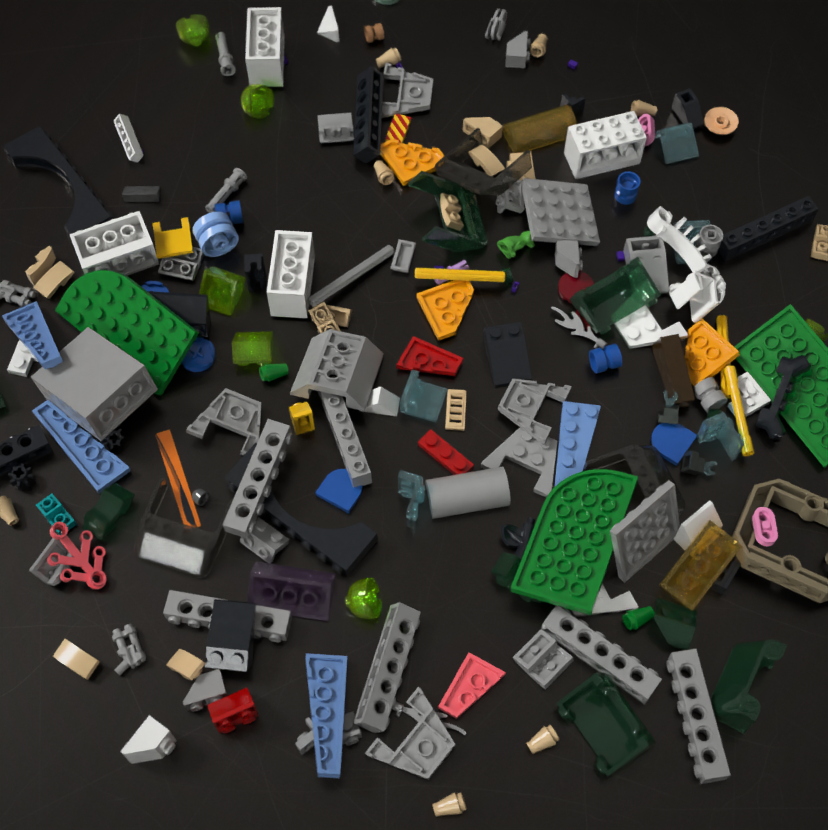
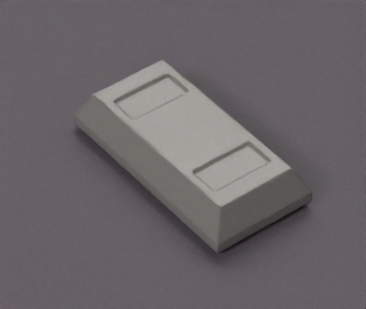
M398 240L391 270L408 273L416 246L415 242Z

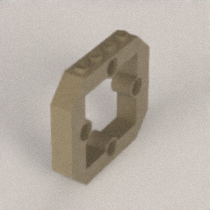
M782 479L754 485L729 543L738 561H740L741 567L818 603L828 601L827 578L801 567V562L795 556L786 555L780 558L753 545L756 538L752 516L756 509L759 507L768 508L771 501L798 513L806 521H816L828 527V499ZM827 552V554L825 555V561H826L827 564H828V552Z

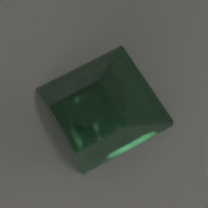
M657 598L654 620L666 641L676 648L689 649L696 629L697 610Z

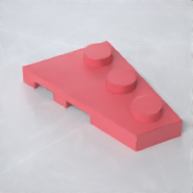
M468 653L440 702L438 709L457 719L505 676L506 672Z

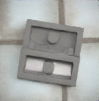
M542 629L513 657L516 663L545 690L574 661L573 657L558 646L557 641Z

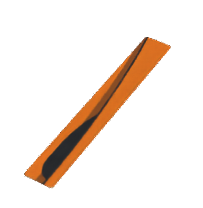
M166 430L157 433L155 436L185 530L188 531L200 527V520L171 432Z

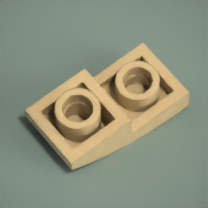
M482 144L468 152L476 166L481 165L489 178L505 169L498 158Z
M442 193L440 195V204L447 227L460 231L464 225L458 214L461 210L458 199L454 195Z
M817 224L811 252L812 258L828 261L827 225Z
M50 246L41 250L35 256L37 263L31 265L25 271L33 285L51 269L56 259Z
M59 261L41 277L34 288L50 299L60 285L64 286L68 282L74 271L62 261Z
M325 301L308 310L320 333L329 329L341 331Z
M67 639L63 640L53 655L58 661L87 680L100 663L99 660Z
M179 649L166 664L172 671L180 673L184 678L191 681L201 674L202 667L205 665L202 660L182 649Z

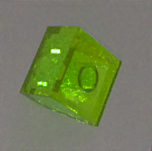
M212 266L204 270L199 294L208 295L209 309L231 315L242 295L246 277Z
M236 332L232 340L233 364L238 363L239 366H247L249 363H257V365L263 366L264 364L271 363L273 358V332Z

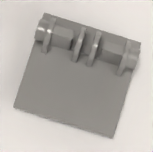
M351 113L318 115L320 143L354 141Z

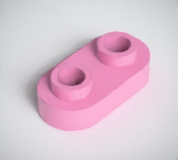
M644 114L638 120L647 137L645 146H648L655 139V122L649 114Z
M759 507L752 516L755 538L763 546H772L778 538L775 515L769 508Z

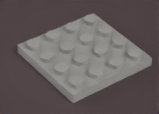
M522 179L521 186L532 241L556 243V240L578 241V245L598 246L600 240L587 184Z
M668 480L664 485L659 486L650 497L645 498L636 509L630 511L622 521L616 523L610 530L618 577L624 583L671 543L679 530L680 523L675 484Z

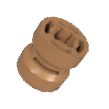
M377 23L372 27L370 25L364 26L365 37L368 43L373 42L375 39H384L381 23Z

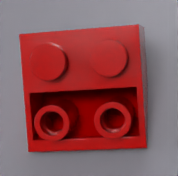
M244 688L207 705L212 721L219 733H229L235 729V726L242 723L249 724L255 720V717L259 716L248 688Z

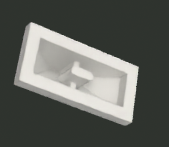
M328 6L317 33L335 42H339V30L332 6Z

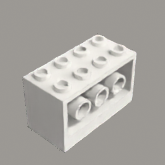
M281 7L248 8L245 60L250 87H283L284 28Z
M631 111L568 126L564 154L575 179L640 164L647 137L635 112Z
M140 211L129 213L126 216L70 234L84 274L98 270H107L128 276L159 265L152 240Z
M275 230L267 286V298L271 316L308 317V298L311 293L315 261L312 232Z

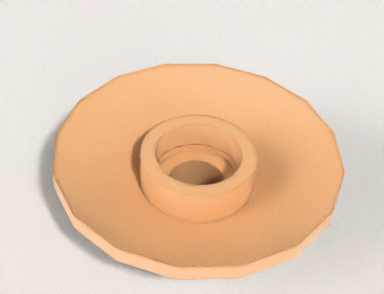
M724 107L710 109L704 119L706 127L719 135H728L734 132L739 122L737 115Z

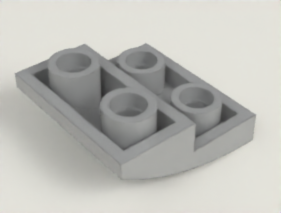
M193 247V253L162 258L158 273L193 281L202 263L204 253L200 248Z

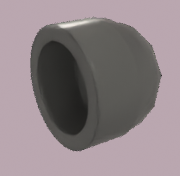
M196 489L192 493V499L197 505L203 506L209 499V493L204 489Z

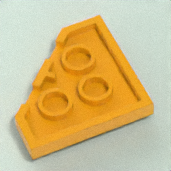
M395 139L386 141L380 146V155L403 186L448 165V160L438 148L432 147V149L423 148L419 144L399 143V140Z
M453 280L416 294V298L438 341L456 334L474 294L470 281Z
M703 319L688 329L685 362L691 386L694 388L700 381L716 375L736 359L740 353Z

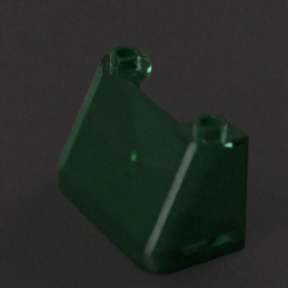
M638 257L631 260L630 264L621 267L592 286L576 292L570 298L573 306L596 334L599 332L601 335L611 330V325L645 305L650 307L658 302L656 298L661 293Z
M771 639L741 642L735 645L710 699L716 720L742 733H745L756 722L761 706L755 697L748 694V691L756 673L763 667L771 669L775 661L782 658L787 648L786 644Z
M596 672L556 703L559 706L558 711L565 720L568 718L575 722L598 755L596 766L603 775H612L656 744L653 736L606 673Z

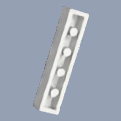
M118 114L114 119V123L128 159L138 163L144 155L128 116Z

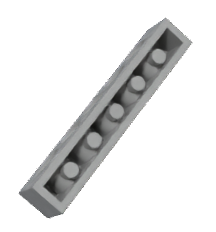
M318 391L353 488L372 483L370 468L343 397Z
M271 419L267 420L223 522L225 532L246 539L249 538L250 533H254L257 516L261 515L264 509V499L269 497L272 480H275L278 476L279 463L284 461L287 444L290 445L292 442L293 434L290 425ZM272 442H279L276 446H270ZM265 459H272L268 464L263 463ZM259 476L264 477L262 481H255ZM257 494L254 499H248L249 495ZM243 512H250L247 517H240Z
M169 590L163 614L166 620L172 624H180L182 622L187 623L190 627L200 628V626H204L209 629L211 615L203 617V614L206 611H212L214 600L219 598ZM256 605L254 638L267 637L273 642L287 641L292 620L291 611ZM185 608H192L191 612L187 614L183 613V610ZM267 621L273 622V625L269 628L263 627V624Z
M400 602L390 606L353 724L373 733L384 732L390 722L389 714L396 702L395 695L402 683L401 675L408 663V652L414 644L413 636L420 624V611ZM400 625L403 627V633L400 630ZM394 644L397 646V652L394 650ZM388 663L391 666V672L387 668ZM382 683H383L384 686H385V691H384V692H383L382 689H381V684H382ZM375 704L379 707L378 713L375 710Z
M556 605L542 624L541 629L559 644L644 705L662 680L656 671L645 668L641 665L639 659L624 653V650L619 645L607 641L606 637L599 631L595 632L590 629L584 620L573 617L567 608ZM562 625H569L572 630L565 631ZM586 637L589 643L583 644L579 638ZM603 649L607 655L600 656L596 650ZM614 662H621L624 668L618 669L615 667ZM632 674H638L642 681H635L632 678Z
M697 649L672 652L666 662L669 673L672 672V688L674 693H677L679 699L677 701L678 711L680 714H683V731L689 737L688 750L690 756H694L696 764L694 765L695 776L700 779L701 784L726 780L730 776V771ZM681 671H687L690 674V678L683 677ZM686 691H692L696 698H689ZM692 712H698L701 720L693 718ZM697 733L705 734L707 741H701ZM703 754H709L712 757V763L706 762Z

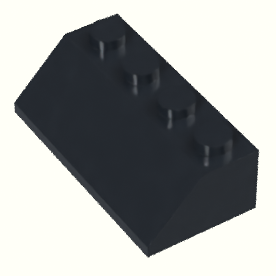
M147 291L199 332L197 337H208L211 325L208 295Z

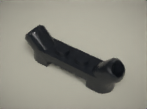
M804 355L793 359L783 356L780 360L776 373L779 377H782L770 410L762 407L756 425L758 428L766 430L770 439H779L786 433L779 416L781 411L784 412L787 407L788 401H786V398L793 391L794 383L792 382L794 377L809 371L811 368Z

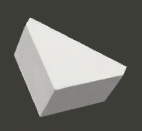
M383 387L372 389L365 411L362 412L397 416L400 398Z

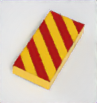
M395 113L385 142L395 139L399 140V143H403L411 123V117Z

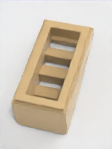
M448 389L445 430L464 431L466 390ZM451 405H462V407H450V406H451ZM450 413H461V415H453ZM450 420H461V423L450 422Z

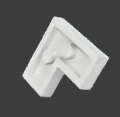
M20 339L7 371L9 374L27 377L33 361H38Z
M748 372L738 377V386L745 417L770 403L771 399ZM730 402L727 407L735 416L733 404Z

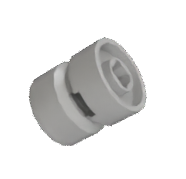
M706 225L700 230L699 235L701 237L696 241L695 247L699 248L705 244L706 248L701 252V255L704 257L710 254L711 257H714L722 242L723 232L716 225Z
M713 377L700 381L692 389L697 399L702 400L701 405L707 413L720 409L728 401L723 391L718 390L719 386Z

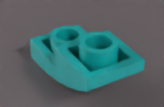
M52 493L36 504L37 508L52 526L56 522H63L67 525L69 531L77 525L75 520Z

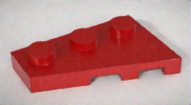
M413 336L399 359L396 369L455 376L463 363V358Z

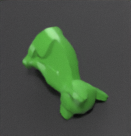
M530 230L523 231L520 236H508L497 242L498 248L508 259L515 257V252L522 249L525 245L530 248L535 246L534 241L531 239Z

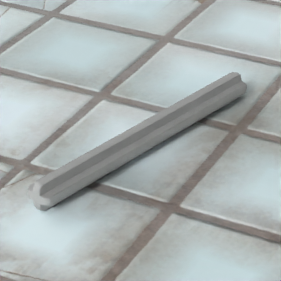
M390 245L385 246L308 298L309 304L312 307L317 306L393 255L394 248Z

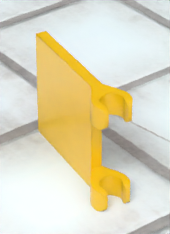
M188 217L181 218L182 228L162 231L160 222L153 223L157 259L193 253Z

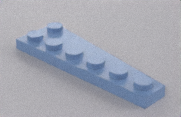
M37 301L2 315L5 323L44 369L55 367L63 362Z
M49 400L32 410L33 414L99 494L131 471L128 465L109 452L100 442H97L88 432L80 428L76 422L68 418L64 412Z
M563 401L554 487L567 477L583 471L601 406Z
M306 653L305 661L318 777L340 778L347 656Z

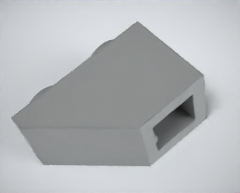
M524 31L507 43L505 67L525 68L526 61H529L530 51H527V49H530V39H527V31Z
M556 240L555 265L572 277L578 278L579 270L582 271L583 261L580 260L582 248L578 247V241Z
M220 669L200 674L183 701L187 711H199L203 709V706L228 696Z

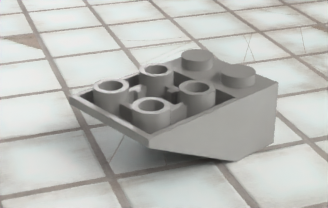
M657 236L627 238L623 252L632 294L650 278L659 289V294L669 293L666 250L663 239Z

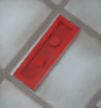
M431 429L418 441L419 447L453 475L468 473L474 468L472 462Z

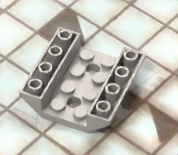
M329 329L311 339L290 395L309 399L312 390L346 397V407L365 411L384 353L367 337ZM341 347L347 348V350H344V351H343V350H339V349H340ZM330 375H336L337 377H336V378H330V377H328V376H330Z

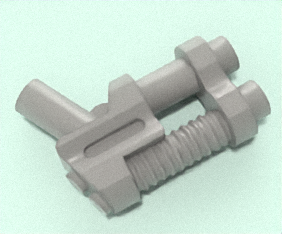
M3 280L0 283V299L5 298L8 303L15 302L20 307L31 304L30 298L36 296V292L32 288H25L8 280ZM17 292H19V293H21V294H23V295L20 297V296H17L16 294H17Z
M132 624L125 625L124 631H121L120 628L113 630L112 639L113 642L117 643L119 649L117 651L118 656L124 659L114 670L118 675H121L129 666L134 669L146 660L145 652L142 650L137 637L136 627H133ZM130 637L131 645L126 646L124 639Z

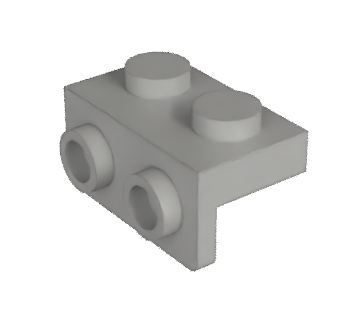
M258 517L255 521L257 524L254 533H250L248 539L241 537L240 542L270 564L273 562L275 554L286 547L290 539Z
M52 538L29 569L32 574L51 586L59 584L62 581L60 579L61 572L71 566L63 564L50 566L47 562L49 555L56 552L62 556L72 557L60 540ZM51 557L53 562L58 561L56 557Z

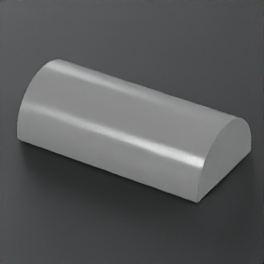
M504 467L425 480L432 519L510 506V490Z

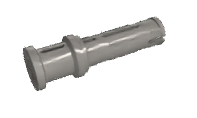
M218 32L215 38L220 54L218 60L222 66L221 73L224 76H231L236 71L233 65V56L229 54L225 33Z
M235 168L233 170L234 173L224 180V186L205 206L209 213L216 212L215 204L223 203L232 192L238 190L241 182L247 179V175L243 170Z

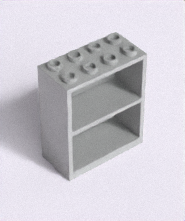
M89 327L59 352L63 360L62 363L48 369L41 367L31 376L46 400L53 403L100 441L158 390L142 363Z

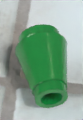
M264 364L259 367L262 381L270 382L287 375V364Z
M651 606L628 610L622 618L627 629L637 630L651 620V618H654L655 613Z

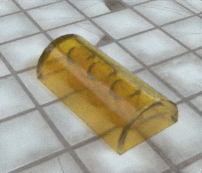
M564 105L502 125V132L513 153H523L565 140L568 126L576 125L577 122L570 106Z
M708 520L660 582L659 586L680 604L693 611L742 545L714 522Z

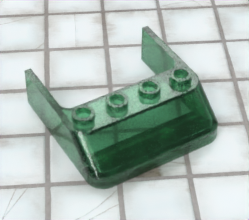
M424 171L418 173L408 183L410 187L435 196L444 229L435 226L422 238L423 242L454 252L481 249L488 243L476 196L471 189ZM442 193L454 195L458 199L461 207L458 214L464 225L460 231L447 227L440 204V195Z

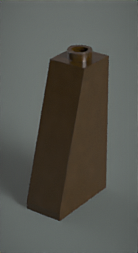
M679 334L660 337L651 348L668 398L672 405H678L679 408L690 406L689 403L694 401L695 398Z

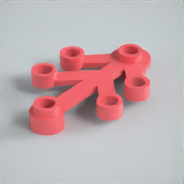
M63 522L54 523L50 529L51 537L60 540L72 557L62 556L59 553L53 552L47 558L48 564L50 566L63 564L81 567L85 573L73 572L71 569L66 568L61 572L60 579L63 582H70L71 580L86 582L92 589H101L107 581L106 575L102 571L103 557L106 553L105 549L102 546L94 548L92 557L95 560L92 567L88 562L90 542L93 539L92 532L85 530L79 536V540L82 543L80 552L67 536V525ZM55 530H59L61 535H57ZM83 535H88L89 540L84 539ZM96 550H99L102 555H97ZM51 557H56L58 561L53 562ZM64 573H69L70 578H66ZM93 577L98 578L99 582H94Z

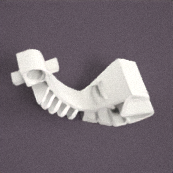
M660 206L649 216L647 225L657 237H661L663 241L672 246L690 267L692 273L670 295L677 309H680L690 301L691 319L694 323H697L722 302L725 296L726 283L722 276L719 275L720 273L717 268L707 264L712 258L711 255L708 254L704 257L701 255L706 245L703 244L699 248L693 245L701 236L697 234L691 241L686 237L694 227L690 225L681 233L678 229L687 219L683 217L673 226L670 224L673 215L670 211L667 212Z

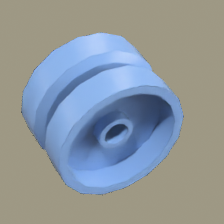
M224 212L208 213L199 218L193 226V234L199 243L201 251L209 257H217L228 253L239 241V236L232 226L230 218Z

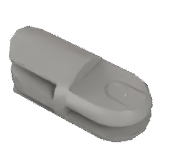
M500 8L495 11L486 30L485 38L489 39L491 36L492 40L497 38L500 41L506 26L507 11L505 9L501 11Z

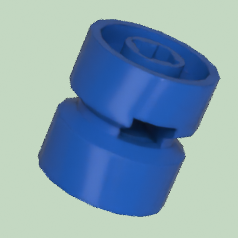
M628 171L619 175L614 194L615 199L619 203L628 205L636 200L641 183L640 177L636 173Z
M240 200L229 202V205L225 203L215 204L216 212H230L228 217L233 225L243 223Z
M617 344L607 345L604 349L596 348L589 351L590 365L596 374L607 371V368L615 369L622 367V355Z

